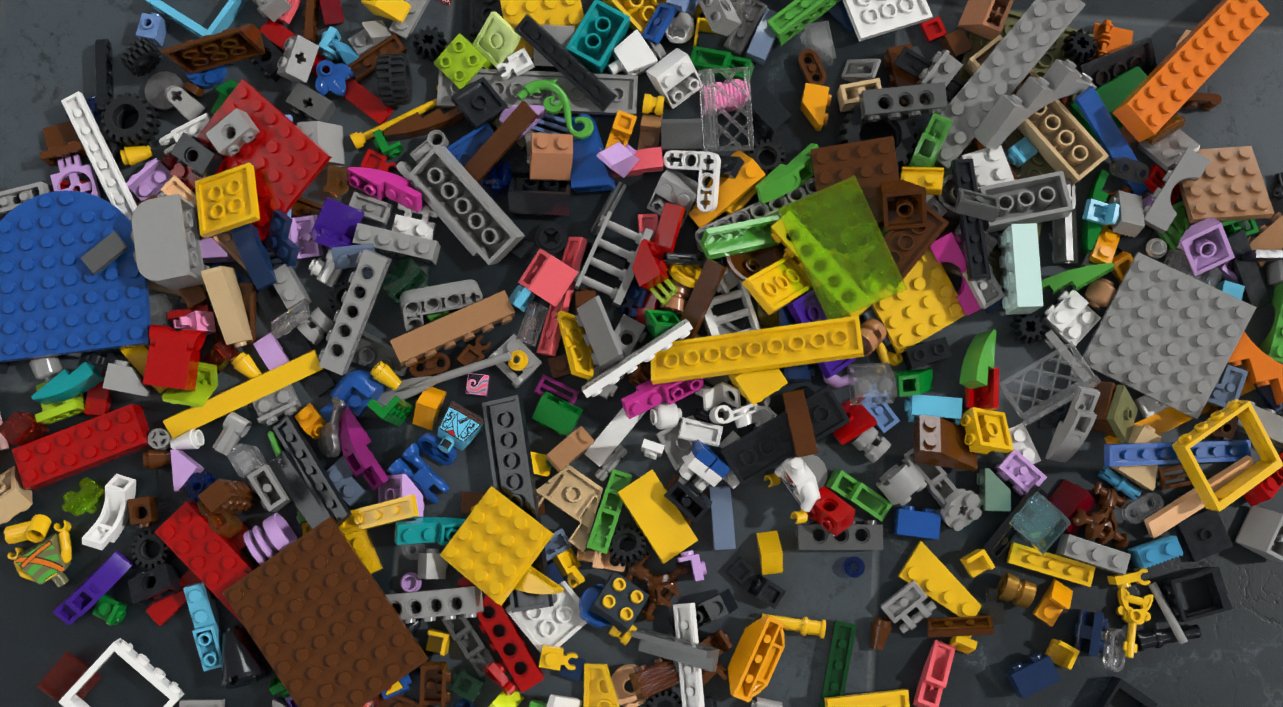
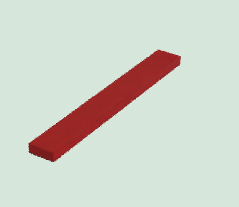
M270 18L260 28V31L283 52L285 51V41L289 37L295 36L294 33L277 20L273 22ZM318 52L311 69V73L318 77L316 73L317 64L322 60H328ZM324 67L322 71L324 73H329L330 68ZM353 78L345 80L346 95L342 97L377 124L385 123L393 114L394 110L391 107L384 106L379 98Z

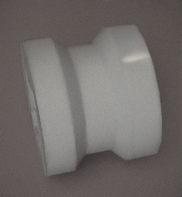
M156 428L149 433L148 443L152 448L167 450L171 447L170 440L173 438L168 430Z

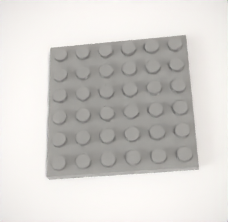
M1137 252L1079 363L1198 420L1257 307Z

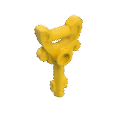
M1119 588L1117 596L1120 606L1116 608V613L1122 616L1121 618L1124 622L1128 623L1126 641L1123 642L1122 650L1125 651L1124 657L1134 658V653H1137L1138 644H1135L1137 625H1141L1151 619V615L1147 611L1152 605L1154 596L1151 594L1138 597L1130 595L1125 588ZM1128 603L1139 605L1140 609H1133Z

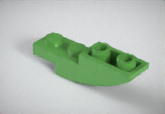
M933 113L908 167L934 166L937 155L954 122L953 120Z
M811 143L789 164L778 165L755 186L760 203L764 204L775 200L798 188L814 176L810 150L818 148V144Z

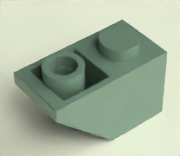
M990 468L980 469V473H977V485H980V494L978 496L981 501V511H1011V490Z

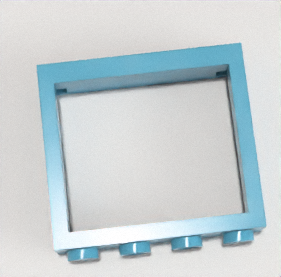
M161 0L145 1L153 9L199 38H202L205 35H214L228 29L248 0H229L208 30Z

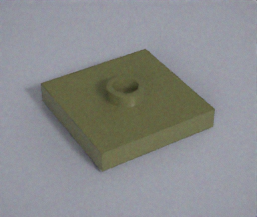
M1125 385L1116 386L1106 417L1120 443H1128L1138 411Z

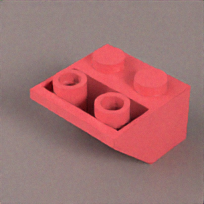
M540 248L518 283L556 307L578 272Z

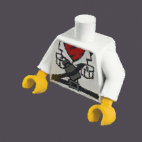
M801 457L787 458L775 469V473L766 475L764 481L770 480L771 483L768 487L779 485L780 477L782 478L784 484L801 505L800 511H793L791 513V519H797L795 524L807 522V512H810L815 502L821 496L816 477Z

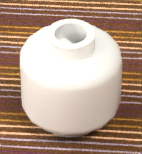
M663 402L650 410L651 423L661 430L676 427L679 420L682 419V411L680 408H677L675 403L669 405L667 402Z

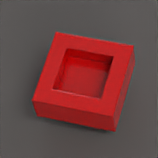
M940 16L923 22L920 25L927 44L944 38L947 35Z

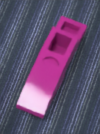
M349 167L347 169L349 185L378 200H382L386 196L390 200L417 213L422 209V194L411 188L410 180L378 169Z
M703 378L655 385L649 380L636 386V392L622 398L621 401L625 415L631 419L665 401L670 405L704 388L705 385Z

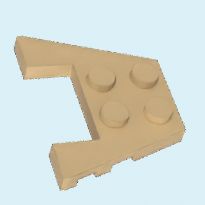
M569 465L549 479L547 483L536 489L538 505L540 507L546 499L580 523L568 542L584 553L603 488Z

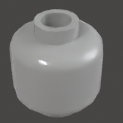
M58 356L33 358L29 362L35 378L38 380L45 379L46 382L52 380L63 369Z

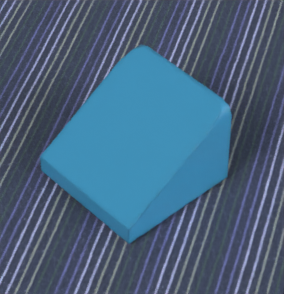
M335 39L332 40L331 43L345 64L349 65L359 58L352 46Z

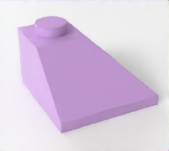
M1212 216L1191 225L1180 239L1194 276L1235 258L1222 223Z
M406 474L387 475L389 480L378 488V503L415 495L419 514L417 517H423V495Z

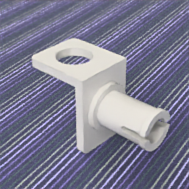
M724 382L712 388L705 385L704 388L695 392L696 395L703 397L704 410L706 411L722 402H726L736 408L741 406L740 390ZM729 391L734 394L735 401L730 398Z

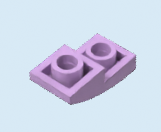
M272 332L253 343L269 370L290 361Z

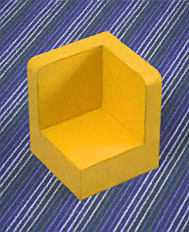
M976 549L960 559L971 578L976 577L987 569L992 570L995 568L984 549Z
M433 628L429 629L427 632L429 638L426 650L440 653L442 656L448 654L451 641L450 633Z
M1052 638L1045 655L1050 656L1052 662L1056 665L1071 670L1080 651L1061 640Z

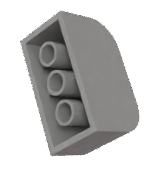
M180 194L149 199L139 204L132 215L133 231H131V239L135 246L133 257L142 276L171 290L205 284L201 275V271L204 270L196 205Z

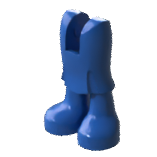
M413 443L405 450L402 457L418 471L415 473L402 458H399L388 468L387 472L390 475L406 474L422 495L431 503L436 504L440 499L429 488L435 484L445 494L450 488L430 468L429 464H426L419 456L420 448L416 443Z

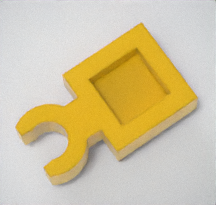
M543 644L539 667L560 671L561 665H565L567 669L575 670L576 666L569 664L568 660L570 658H578V654L575 652L563 654L564 648Z

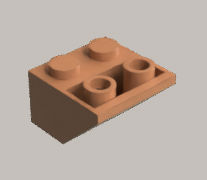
M968 0L957 27L989 40H994L1001 33L1014 0Z

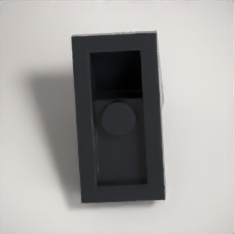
M524 237L510 253L528 267L539 249L535 246V243Z

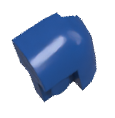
M354 370L344 375L329 395L343 400L346 404L345 407H349L354 414L361 418L368 408L366 404L372 398L378 400L387 386L373 379V376L368 371Z

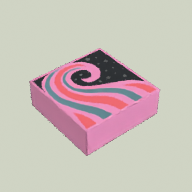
M468 373L466 394L487 396L489 375Z

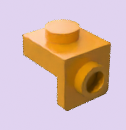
M311 403L294 416L303 430L315 440L319 438L323 426L327 424L326 420L323 419Z

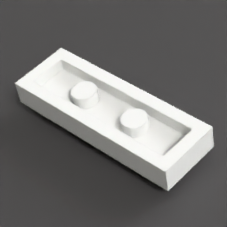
M644 439L641 451L644 452L645 457L656 460L657 457L661 458L665 445Z

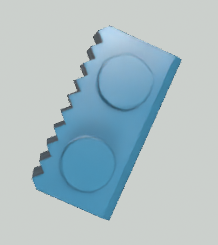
M1175 535L1163 536L1128 549L1134 567L1139 569L1151 568V566L1183 556V551Z

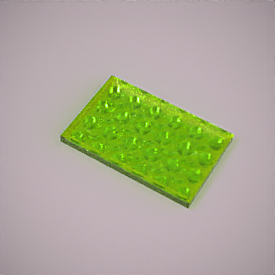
M855 176L778 208L780 217L827 320L842 318L907 289Z

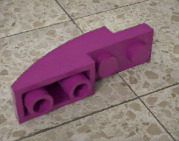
M349 407L345 408L341 412L339 419V438L342 453L354 476L357 477L362 474L374 491L386 483L389 478L367 447L372 442L367 432L361 427Z

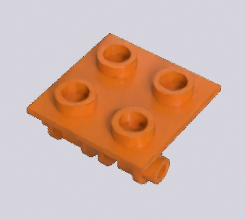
M1104 20L1101 24L1094 23L1092 34L1096 36V39L1093 42L1098 43V47L1095 49L1097 51L1091 59L1131 44L1134 31L1113 27L1111 20Z

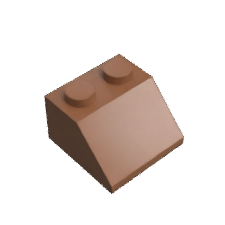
M532 133L529 140L530 180L570 181L573 159V135Z

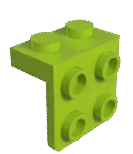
M199 362L195 391L168 388L162 395V401L191 407L204 406L218 387L217 365Z

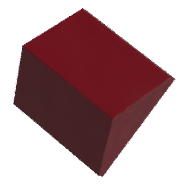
M1063 479L1039 512L1066 534L1075 536L1083 525L1076 526L1072 518L1079 509L1085 510L1086 515L1093 513L1098 505L1089 491Z

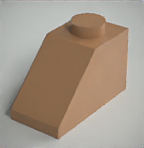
M581 426L567 436L545 457L560 472L583 455L595 441Z

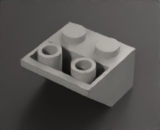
M667 168L659 179L647 209L661 216L665 202L685 207L680 226L682 228L689 216L688 213L697 201L698 182L674 169Z
M1256 505L1250 506L1234 542L1272 562H1283V514Z

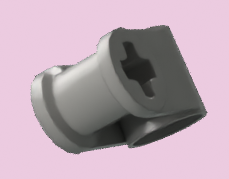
M170 85L165 89V98L187 120L195 119L205 109L182 88ZM171 92H178V96L180 97L178 99H171L173 97Z

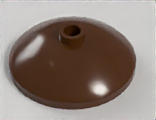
M775 246L725 256L728 269L742 282L784 258Z

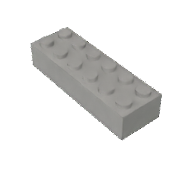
M434 146L408 174L488 265L499 263L525 237L520 229L445 146Z

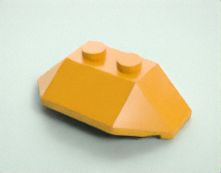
M765 615L744 629L727 667L730 694L732 696L750 702L752 697L768 686L785 647L783 622Z

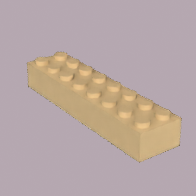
M1001 35L997 36L968 60L964 69L971 77L1003 40ZM1031 70L1028 73V75L1023 79V81L1018 85V87L1012 92L1013 95L1017 94V92L1020 90V88L1023 86V84L1026 82L1029 76L1037 79L1039 78L1033 72V70ZM1059 99L1044 106L1017 127L1056 172L1063 171L1065 179L1071 180V187L1109 156Z

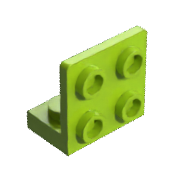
M460 33L434 61V65L461 90L467 86L482 67L486 69L493 67V64Z
M48 382L36 385V390H40ZM84 394L58 403L47 405L41 403L42 412L35 414L37 423L49 425L83 413L86 402Z

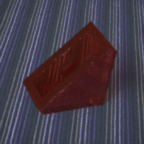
M224 340L214 345L204 358V361L208 364L217 365L219 375L241 353L234 348V345H226Z

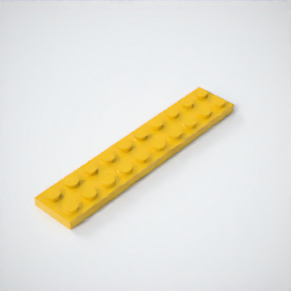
M859 315L673 341V345L669 349L658 351L655 353V357L650 360L651 382L655 385L864 357Z

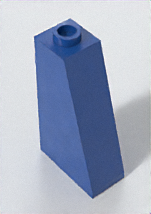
M587 114L577 115V117L584 116L591 119L594 124V130L586 139L579 140L573 137L571 188L577 193L616 190L611 169L596 156L604 150L596 122ZM571 117L573 129L582 131L585 126L582 123H575V118L577 117Z

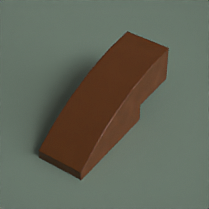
M803 389L782 393L795 456L798 458L818 454Z

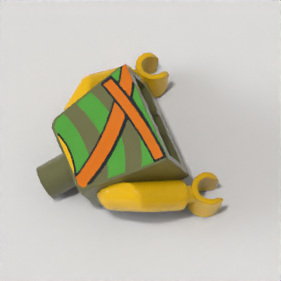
M63 520L64 527L62 529L59 523H55L54 529L60 532L58 535L55 533L26 551L23 548L15 547L17 554L8 553V558L15 560L14 565L20 577L37 582L40 585L51 579L58 588L69 581L63 571L69 567L72 559L71 539L68 533L71 530L70 522Z

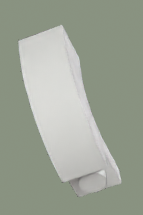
M116 474L106 484L105 502L102 512L95 524L82 537L83 545L103 550L109 542L114 543L129 518L128 500L135 499L136 479Z

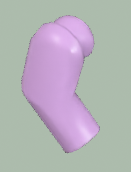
M835 374L827 379L822 375L824 382L836 389L853 383L851 374L841 377Z

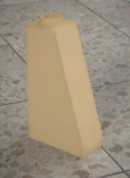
M219 266L201 271L226 345H234V348L246 346V342L253 340L235 268Z

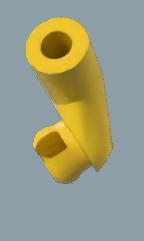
M884 342L877 346L876 352L882 363L891 366H898L902 363V355L887 351Z

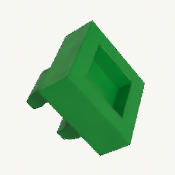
M278 676L271 680L269 690L273 695L281 692L284 699L291 696Z

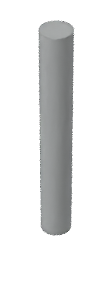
M1156 582L1149 584L1148 586L1179 644L1188 642Z

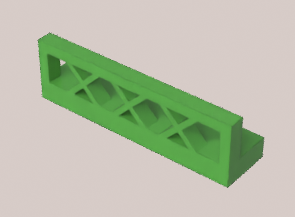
M794 0L767 21V25L776 34L777 43L782 46L841 0Z
M773 215L708 228L704 232L700 246L707 259H716L778 246L779 244L775 242L770 234H772L771 226L780 217Z

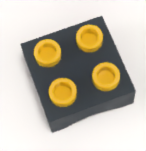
M614 571L607 579L589 610L613 624L618 631L625 634L631 628L650 595Z

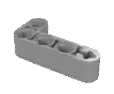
M472 279L404 291L400 295L399 301L406 331L410 332L424 326L423 315L467 307L481 301L483 295L478 283Z

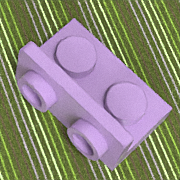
M155 158L148 161L140 172L132 175L126 184L141 201H144L153 195L158 196L162 192L160 189L172 176L169 174L170 170Z
M1016 449L994 467L998 471L996 473L997 476L1005 482L1008 480L1013 485L1012 489L1020 496H1025L1034 484L1040 486L1047 478Z

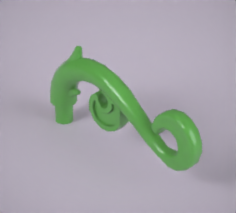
M558 79L531 81L523 86V90L517 94L521 101L528 95L540 94L541 91H549L555 94L559 102L554 103V96L547 97L543 102L545 111L555 115L563 110L566 127L575 139H586L593 133L594 124L592 120L584 116L575 118V123H582L585 126L582 131L573 129L570 102L564 90L556 84Z

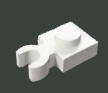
M525 48L508 56V63H500L496 66L498 72L506 70L505 73L501 74L503 80L509 79L514 72L519 76L535 67Z

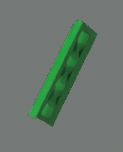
M396 395L387 405L373 398L366 404L381 419L398 427L415 410L412 404Z

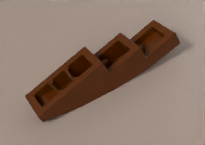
M457 107L444 115L438 108L423 118L416 112L383 133L388 141L407 140L428 135L433 130H443L466 118Z

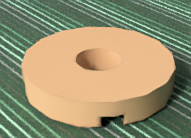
M625 664L617 668L611 677L618 702L623 707H638L648 699L637 700L635 692H629L624 687L625 682L630 680L629 674L635 672L633 668L638 666L635 664Z

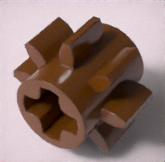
M643 361L638 364V368L634 372L626 373L631 384L636 385L638 383L640 385L651 379V369L647 362Z

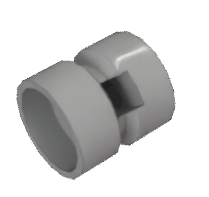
M317 307L310 314V319H305L297 328L309 341L317 346L324 339V334L334 328L335 322Z
M874 427L858 435L851 443L859 451H864V456L872 463H875L891 446V443L885 437L878 436V431Z

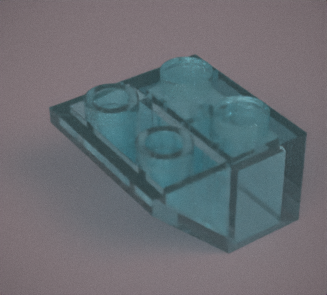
M1036 492L1027 500L1025 506L1013 516L1009 524L1028 544L1044 555L1071 522L1057 507L1039 492Z

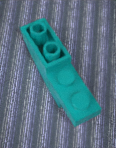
M418 517L414 518V521L396 522L394 542L396 545L433 542L447 545L466 519Z

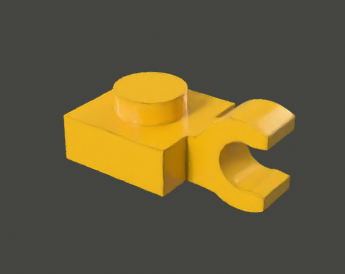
M572 548L552 558L562 576L568 575L567 580L571 588L585 581L584 576L578 570L581 564L577 560Z
M1137 569L1134 572H1126V575L1115 574L1107 576L1109 584L1117 585L1118 588L1130 587L1131 582H1136L1139 585L1151 583L1150 580L1143 581L1141 579V574L1148 572V569Z

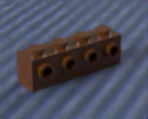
M217 479L198 495L211 513L223 514L247 512L255 506L254 502L259 499L250 487V482Z

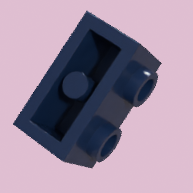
M1041 653L1031 655L1029 661L1023 664L1022 662L1010 666L1011 670L1005 672L1016 695L1023 699L1061 680L1050 656Z

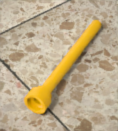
M433 99L364 133L355 132L350 134L356 149L363 147L367 143L366 140L375 137L374 131L381 129L383 133L416 112L421 115L437 107V99Z

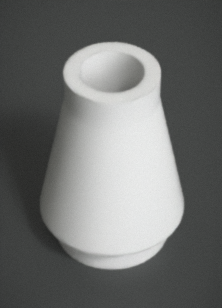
M191 429L170 440L171 448L176 450L199 449L200 446L204 445L203 433L195 429Z

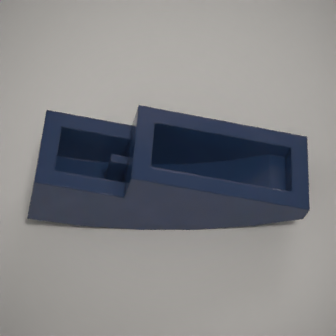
M249 223L232 230L231 234L238 253L257 290L261 291L276 283L277 279L267 248L262 245L258 229Z

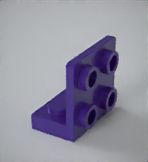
M326 198L310 234L314 242L330 248L354 245L352 240L357 223H361L364 212L336 200Z

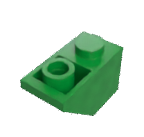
M932 368L891 372L892 392L902 397L920 395L933 389Z

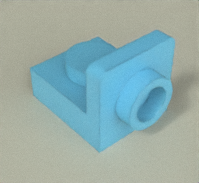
M1024 137L1011 146L1005 154L1007 160L1019 168L1038 151Z
M518 285L509 297L512 305L525 312L536 296L527 288Z

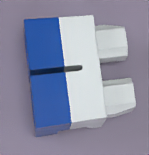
M697 439L693 444L694 449L690 454L682 457L684 464L679 469V473L686 480H689L696 473L698 476L693 480V483L698 489L703 491L709 484L715 487L731 468L724 458Z

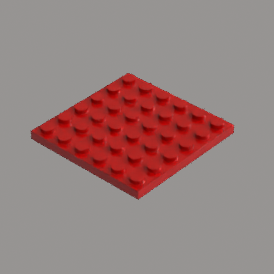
M242 79L197 138L217 151L206 133L236 108L247 112L260 132L255 135V138L239 148L240 150L237 154L230 157L221 154L225 159L215 174L246 163H251L254 166L260 220L251 224L258 229L263 244L268 237L274 210H282L287 214L332 157L251 84ZM177 162L174 168L169 171V174L172 177L174 175L177 176L196 194L195 181L203 178L195 175L192 172L193 168L190 166L185 167Z

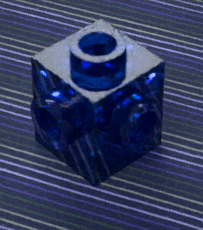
M207 471L205 473L196 472L188 478L184 490L189 493L187 496L197 503L199 501L202 502L198 495L213 484L217 478Z

